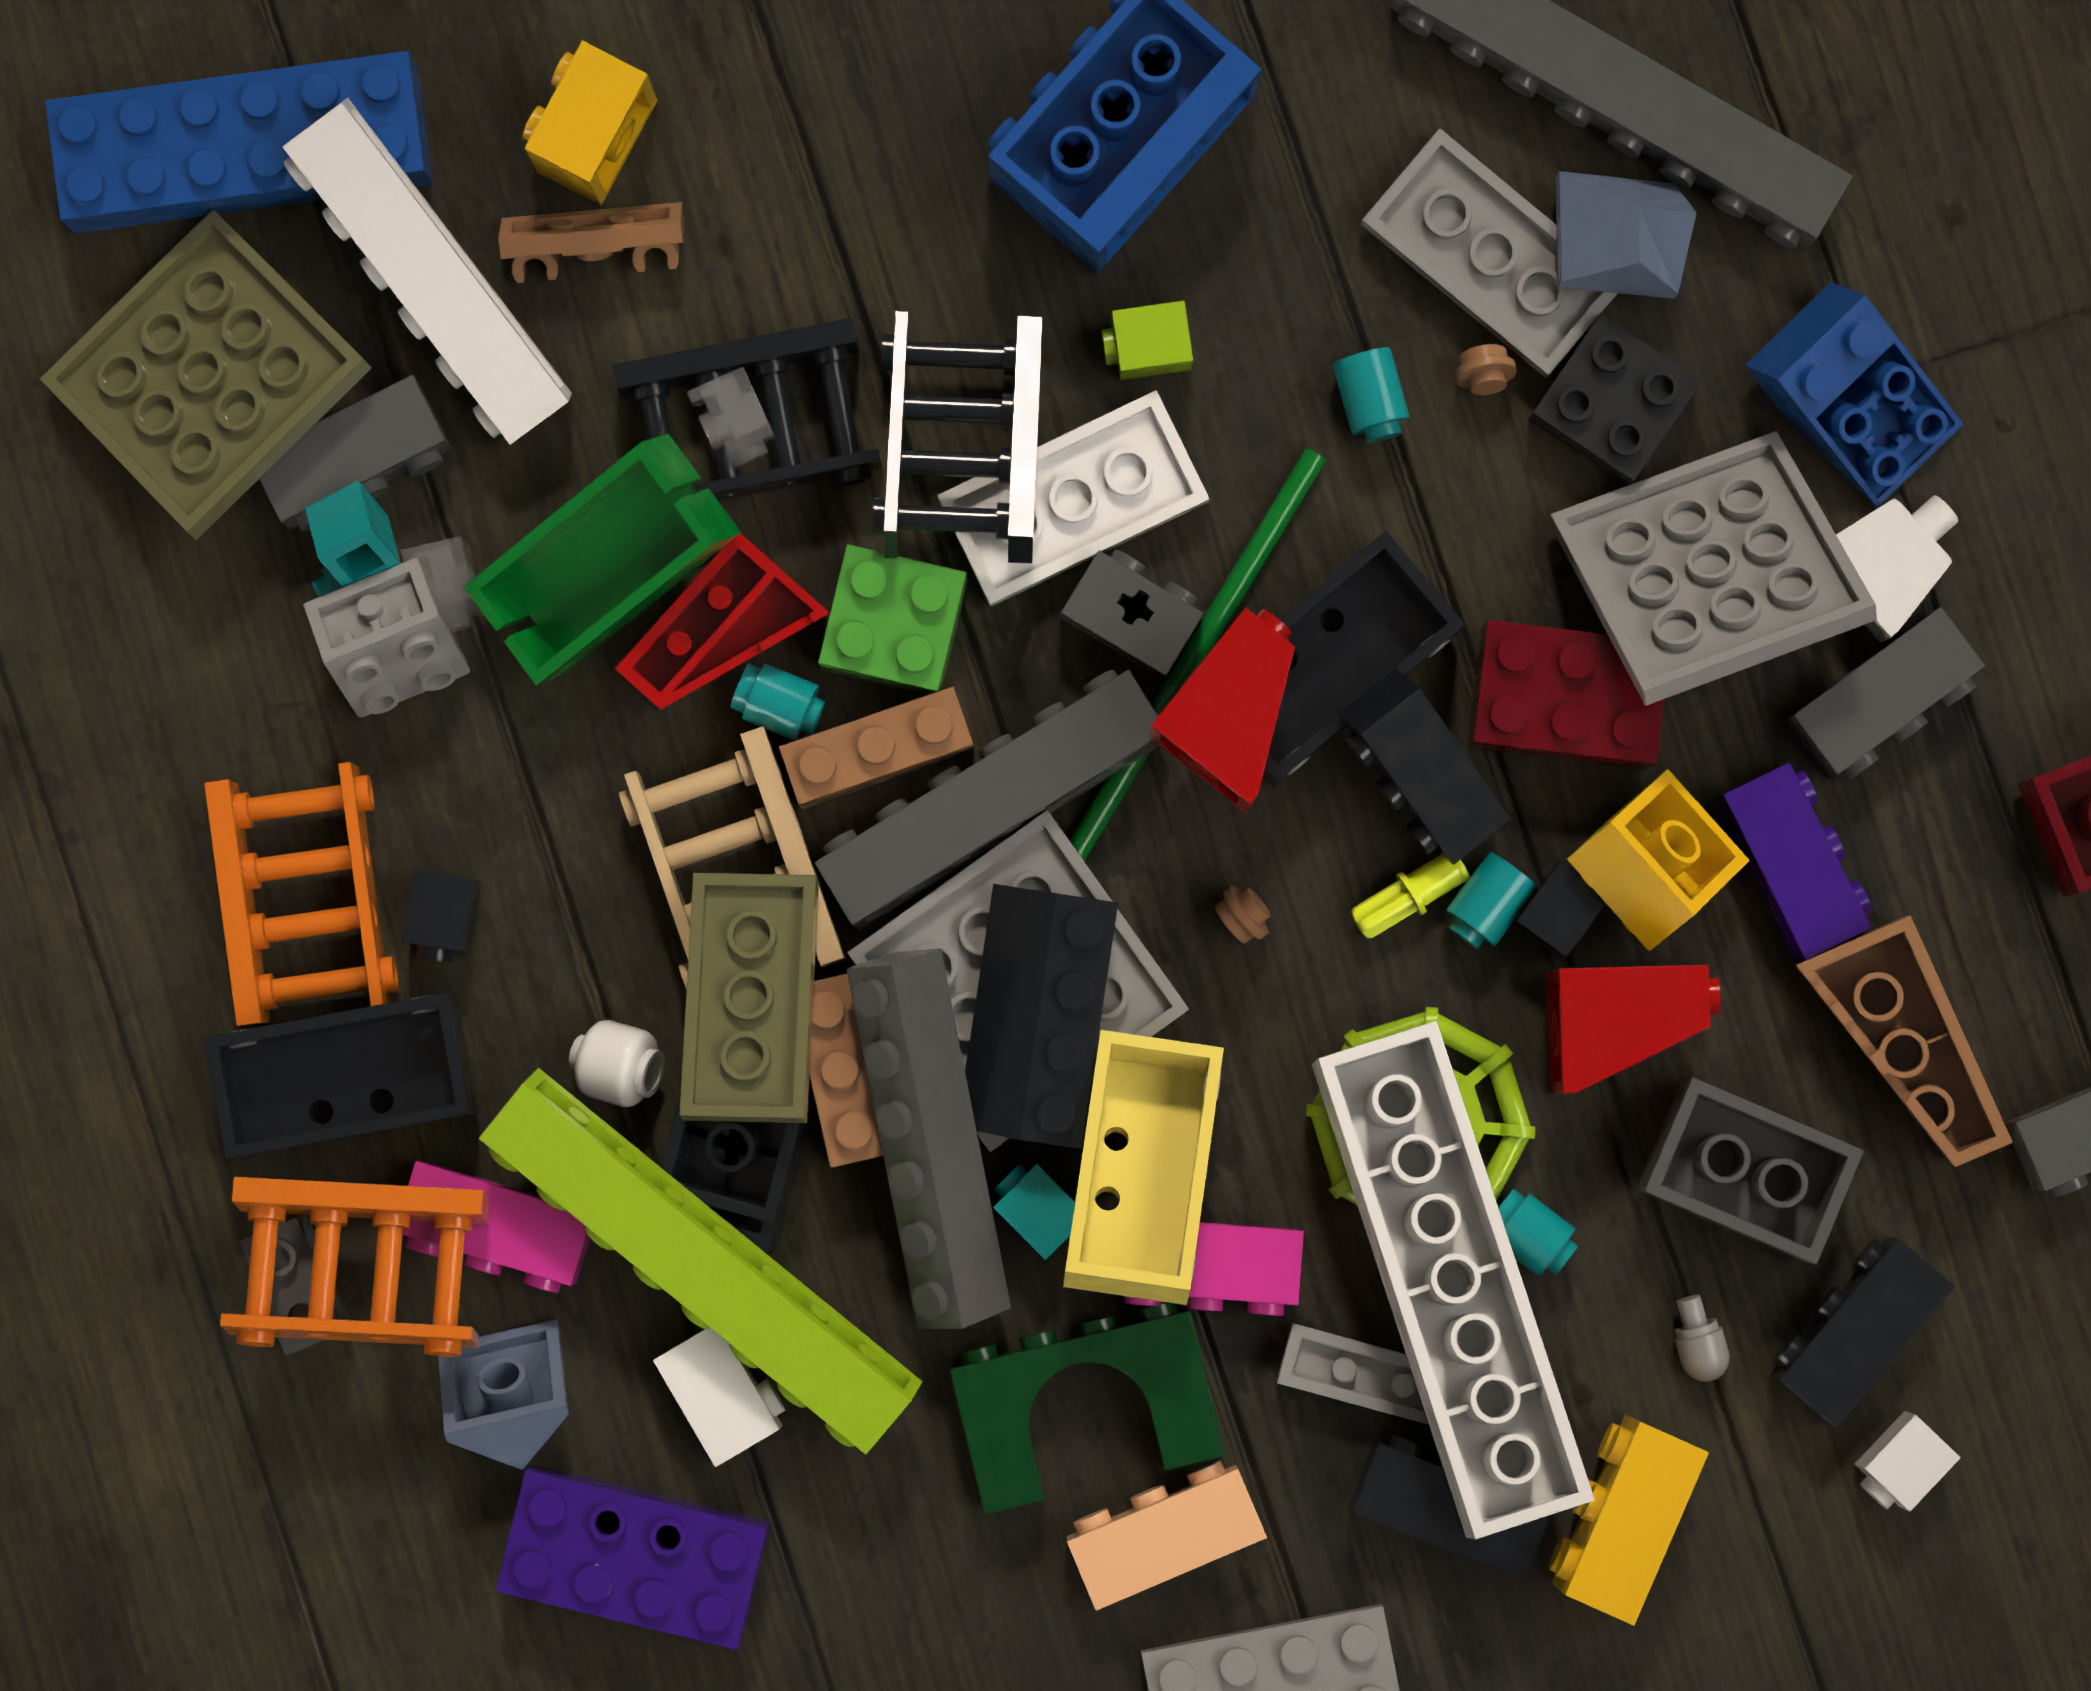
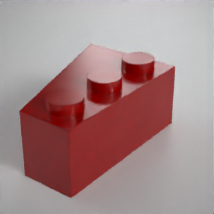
M740 533L718 552L618 664L615 670L661 710L826 616L829 612Z

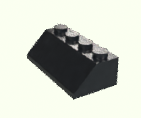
M993 884L965 1067L976 1131L1018 1140L1082 1149L1118 902Z

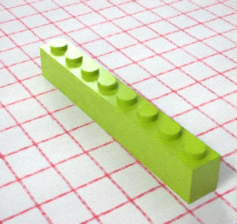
M540 1068L522 1083L479 1137L489 1147L488 1150L491 1157L499 1165L509 1171H519L537 1186L539 1196L548 1205L559 1211L567 1210L585 1225L587 1235L597 1245L606 1250H616L633 1264V1270L641 1281L651 1288L665 1290L682 1304L681 1309L690 1321L703 1329L711 1328L729 1343L731 1352L739 1361L748 1367H759L778 1383L779 1391L788 1401L801 1408L808 1407L826 1422L825 1425L829 1433L843 1445L848 1447L856 1446L866 1455L914 1398L923 1381Z

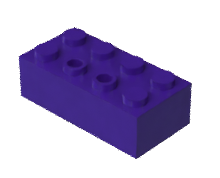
M532 1465L525 1470L496 1592L738 1650L743 1640L771 1522ZM612 1511L617 1514L620 1526L616 1532L605 1533L599 1528L597 1519L601 1512ZM671 1525L679 1531L680 1542L676 1547L666 1548L660 1544L657 1535L662 1526Z

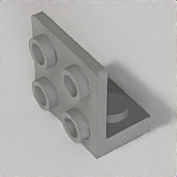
M417 557L303 604L323 663L358 717L390 711L401 701L425 691H436L446 688L455 679L470 672L466 658L441 617L425 570Z

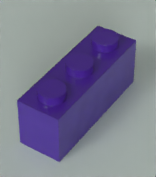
M1789 762L1715 798L1740 850L1750 860L1747 864L1796 962L1807 960L1872 928L1866 915L1873 912L1870 900L1858 880L1849 882L1839 860L1845 858L1843 846L1830 825L1822 828L1812 808V805L1818 803V798L1811 781L1803 770L1795 773Z

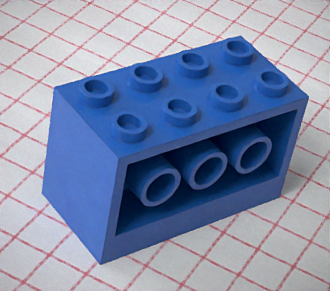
M1112 0L1108 9L1113 14L1099 31L1090 26L1080 35L1068 52L1073 58L1069 65L1059 76H1056L1052 71L1047 73L1028 96V100L1032 103L1029 110L1018 122L1012 117L1005 120L987 143L992 149L988 155L989 180L1096 274L1100 273L1257 94L1262 69L1183 0ZM1147 68H1159L1165 71V75L1150 76L1144 70ZM1110 112H1117L1123 114L1125 120L1110 122L1104 119V115ZM1069 157H1079L1085 160V166L1070 168L1064 165V160Z

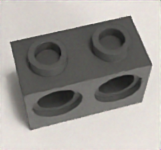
M308 1216L296 1217L279 1224L270 1316L308 1318L315 1232ZM252 1236L239 1241L249 1266ZM336 1287L333 1319L350 1320ZM278 1337L285 1356L326 1341L321 1339Z

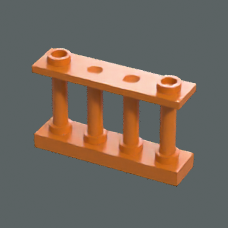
M351 762L338 764L341 785L250 798L248 792L240 793L239 784L229 779L204 783L237 1026L253 1027L271 1024L269 1010H276L278 1003L369 990L371 1006L391 1003L390 993L399 991L394 956L385 957L365 814V812L374 811L372 783L370 776H360L359 766ZM344 809L349 845L258 858L256 852L248 853L245 829L253 828L255 821ZM353 870L356 906L266 918L265 913L256 914L253 889H260L262 882ZM361 930L365 966L274 979L272 973L264 974L261 950L269 949L270 942Z
M234 1177L232 1202L241 1212H248V1220L254 1222L245 1315L221 1313L220 1326L230 1335H237L236 1344L252 1347H273L275 1337L424 1345V1354L439 1357L462 1356V1347L478 1348V1333L473 1327L458 1326L465 1233L472 1232V1224L488 1225L490 1199L484 1190ZM286 1214L310 1215V1223L316 1225L308 1318L270 1316L278 1227L280 1223H285ZM348 1217L372 1219V1227L378 1228L370 1321L333 1319L341 1227L347 1226ZM410 1221L435 1222L434 1230L440 1232L432 1325L395 1323L403 1230L410 1228Z

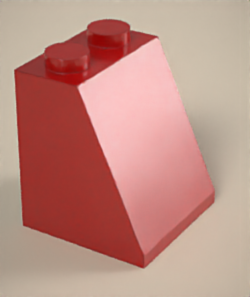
M1246 607L1152 723L1149 735L1153 741L1245 814L1253 806L1259 793L1295 646L1288 641L1292 631L1282 621L1265 609H1262L1256 616Z
M1709 964L1561 968L1547 972L1550 1094L1577 1093L1710 1028L1711 1015H1719L1721 995L1719 979L1709 978Z

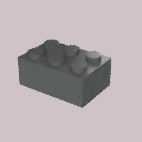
M1694 1077L1682 1078L1636 1191L1804 1263L1817 1265L1864 1150Z

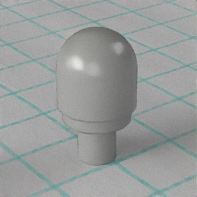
M1692 1295L1677 1300L1683 1326L1675 1329L1677 1336L1675 1344L1684 1371L1693 1379L1702 1382L1718 1379L1727 1370L1730 1360L1722 1327L1718 1326L1717 1319L1706 1318L1700 1295Z

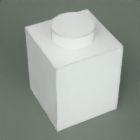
M1904 1411L1862 1455L1855 1465L1867 1476L1860 1485L1880 1505L1888 1509L1895 1503L1900 1508L1911 1511L1961 1457L1917 1415Z

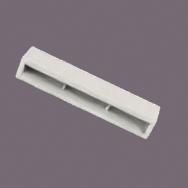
M346 98L283 146L290 156L284 161V165L290 175L304 191H308L312 187L317 191L328 206L322 211V214L329 226L340 239L346 241L352 237L366 256L360 261V264L368 277L381 291L388 286L404 305L398 310V314L404 324L418 340L425 336L430 339L441 354V356L435 359L437 366L453 387L458 389L465 385L478 402V405L473 408L475 416L493 438L502 434L511 445L569 402L572 392L349 98Z

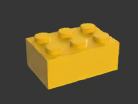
M1624 1415L1620 1426L1611 1423L1605 1432L1597 1454L1598 1457L1605 1459L1596 1482L1588 1479L1595 1500L1573 1508V1513L1579 1515L1580 1519L1571 1539L1562 1536L1552 1554L1548 1570L1555 1572L1552 1584L1564 1595L1634 1626L1709 1452L1627 1415Z

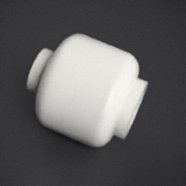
M604 1020L595 1023L586 1035L581 1034L575 1039L569 1054V1066L572 1070H575V1081L578 1089L583 1094L621 1107H630L638 1104L644 1097H651L656 1092L663 1077L665 1058L664 1054L658 1049L656 1039L648 1031L612 1020Z

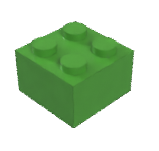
M847 544L818 662L821 670L925 695L941 691L968 581L967 572L897 556V558H885V553Z

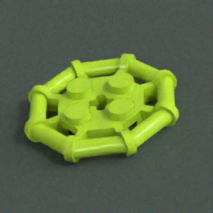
M1425 1006L1422 1013L1356 1032L1354 1029L1347 1032L1343 1036L1346 1042L1341 1051L1437 1021L1445 1045L1480 1063L1466 1076L1454 1069L1453 1072L1477 1145H1479L1484 1134L1503 1136L1486 1168L1497 1201L1529 1139H1535L1536 1127L1530 1125L1511 1064L1510 1056L1513 1052L1506 1044L1499 1046L1438 1013V1007ZM1488 1074L1492 1081L1504 1123L1485 1122L1474 1086ZM1319 1091L1313 1104H1307L1306 1116L1312 1119L1332 1184L1329 1192L1335 1199L1343 1197L1357 1205L1330 1119Z

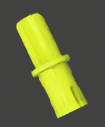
M1439 855L1408 875H1405L1402 871L1396 874L1398 881L1355 906L1351 911L1352 917L1361 933L1367 939L1373 938L1416 911L1420 916L1427 912L1426 905L1462 883H1466L1470 875L1461 859L1453 865L1443 855Z

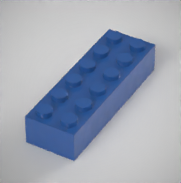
M409 51L45 100L60 220L71 231L78 234L206 216L213 209L218 214L323 200L313 187L308 191H304L290 175L284 165V161L290 156L283 146L346 98H349L415 187L433 185L418 66Z

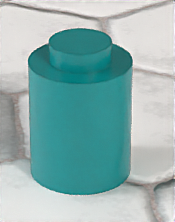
M1383 347L1364 351L1333 363V370L1351 434H1364L1367 443L1380 442L1402 434L1400 424L1409 420L1410 415L1391 348Z
M1489 852L1445 910L1454 919L1448 928L1475 949H1478L1483 941L1495 947L1539 888L1513 865L1498 855Z

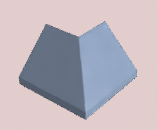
M1559 171L1556 175L1558 287L1674 299L1679 292L1696 211L1675 183Z
M557 1319L479 1337L478 1348L462 1347V1356L460 1357L438 1356L444 1435L448 1443L523 1470L569 1415L561 1335Z

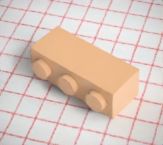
M1221 1460L1209 1463L1187 1474L1190 1481L1189 1485L1167 1493L1165 1485L1161 1484L1131 1497L1130 1500L1134 1508L1111 1517L1108 1509L1105 1508L1073 1522L1077 1532L1067 1536V1543L1096 1611L1267 1538L1236 1465L1224 1469Z

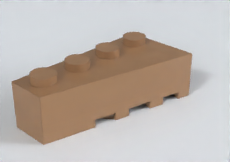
M1906 915L1823 951L1807 960L1794 964L1950 1164L1957 1167L2013 1143L1911 915Z

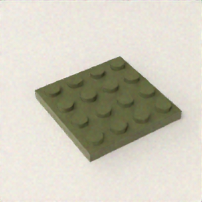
M213 209L73 345L40 380L184 530L197 540L372 367Z

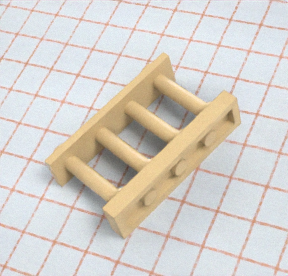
M764 726L740 734L745 749L734 752L735 759L649 789H645L642 777L637 771L624 775L629 789L619 792L623 809L631 827L638 824L642 825L687 958L689 957L692 903L685 904L674 873L675 869L764 839L766 844L774 841L778 842L785 864L774 867L775 874L817 876ZM743 781L746 787L758 784L765 806L754 810L756 816L665 847L654 812ZM819 883L815 956L818 957L820 966L825 968L845 961L846 957ZM688 962L679 965L686 990Z

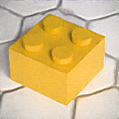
M582 40L575 55L566 52L561 58L551 81V85L557 88L546 109L541 106L535 108L525 126L522 138L528 141L524 149L538 174L602 206L657 103V98L648 74Z
M1669 769L1664 771L1625 804L1567 858L1580 873L1583 880L1596 891L1621 919L1628 931L1634 934L1648 951H1651L1692 918L1750 861Z

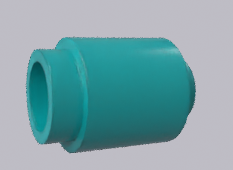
M748 663L734 693L731 708L743 713L742 720L759 727L764 726L769 731L797 741L802 731L811 735L814 733L826 701L817 698L819 685L766 663L762 668Z
M1514 1188L1499 1206L1501 1218L1515 1259L1538 1277L1546 1268L1557 1275L1578 1247L1569 1239L1576 1228L1529 1193L1525 1198Z

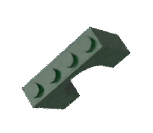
M1163 1302L1156 1306L1140 1308L1141 1320L1117 1326L1115 1315L1079 1323L1081 1335L1057 1340L1055 1330L1021 1337L1019 1340L1022 1349L1000 1355L997 1354L995 1344L960 1352L962 1364L951 1366L950 1373L984 1514L1045 1500L1030 1436L1029 1414L1033 1400L1042 1385L1055 1373L1075 1364H1106L1121 1370L1137 1383L1149 1404L1165 1470L1225 1456L1190 1310L1177 1311L1175 1303Z

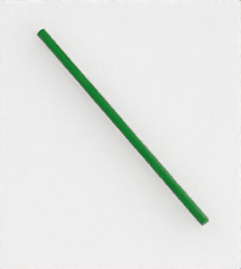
M1305 448L1151 703L1157 716L1160 715L1213 649L1325 464L1326 460L1316 452ZM1150 753L1104 781L1069 839L1083 861L1086 860Z

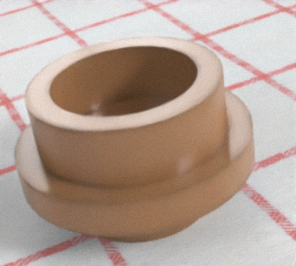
M1486 344L1464 351L1459 356L1460 366L1457 368L1455 375L1457 384L1460 387L1470 389L1471 393L1475 395H1490L1505 389L1507 386L1506 382L1514 378L1517 370L1515 361L1508 357L1504 346Z
M1233 885L1223 891L1224 899L1216 904L1215 908L1229 931L1243 944H1246L1254 937L1260 940L1269 933L1265 921L1271 915L1260 897L1250 888L1241 892Z

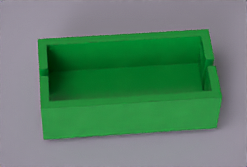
M669 433L640 442L464 586L495 631L522 622L528 617H531L536 625L510 635L504 640V643L536 686L565 674L741 533L709 488L697 492L692 486L701 477Z

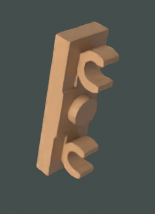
M682 202L501 218L498 237L501 259L513 258L512 275L517 283L525 281L526 267L524 264L530 259L543 261L547 267L548 280H556L559 267L558 254H562V256L577 255V258L583 261H598L610 257L613 252L623 251V248L633 247V265L637 272H645V253L651 248L662 249L667 254L669 269H676L679 261L678 243H683L684 235Z

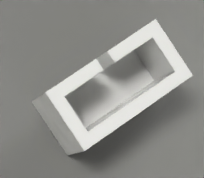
M711 1328L701 1331L653 1360L715 1467L778 1431L783 1426L777 1415L786 1410L770 1381L765 1379L758 1384L748 1369L749 1367L733 1355L729 1348V1343Z

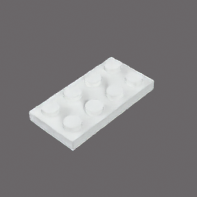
M1157 390L1037 447L1032 564L1008 563V540H997L996 533H954L990 607L1095 557L1099 550L1104 553L1208 503L1209 497ZM974 477L937 496L943 507L997 509V503H1010V485L999 484V478Z

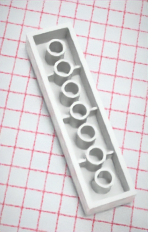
M1437 1021L1318 1058L1312 1063L1313 1071L1466 1538L1478 1539L1594 1501L1595 1499Z

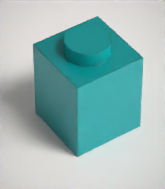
M359 480L305 508L317 557L342 587L401 564L389 517Z
M1019 1164L994 1189L1002 1199L993 1208L1045 1260L1071 1235L1075 1201L1038 1164L1029 1172Z

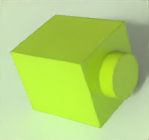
M1185 301L1114 310L1111 316L1112 328L1101 329L1106 366L1117 364L1120 380L1189 371L1192 369L1193 355Z

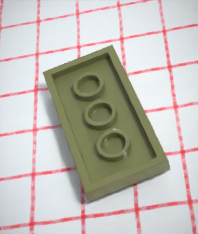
M693 873L680 1117L683 1121L807 1123L819 880L816 875Z

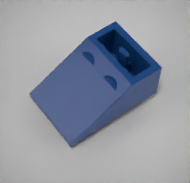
M1831 282L1744 365L1781 413L1877 508L1963 425L1867 296Z

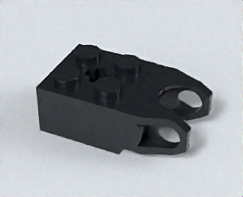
M680 1093L661 1168L762 1251L771 1256L778 1247L815 1106V1099L808 1097L807 1123L683 1121L680 1117ZM737 1130L743 1134V1140L748 1143V1152L740 1154L739 1160L732 1157L733 1147L725 1144V1136L737 1133Z

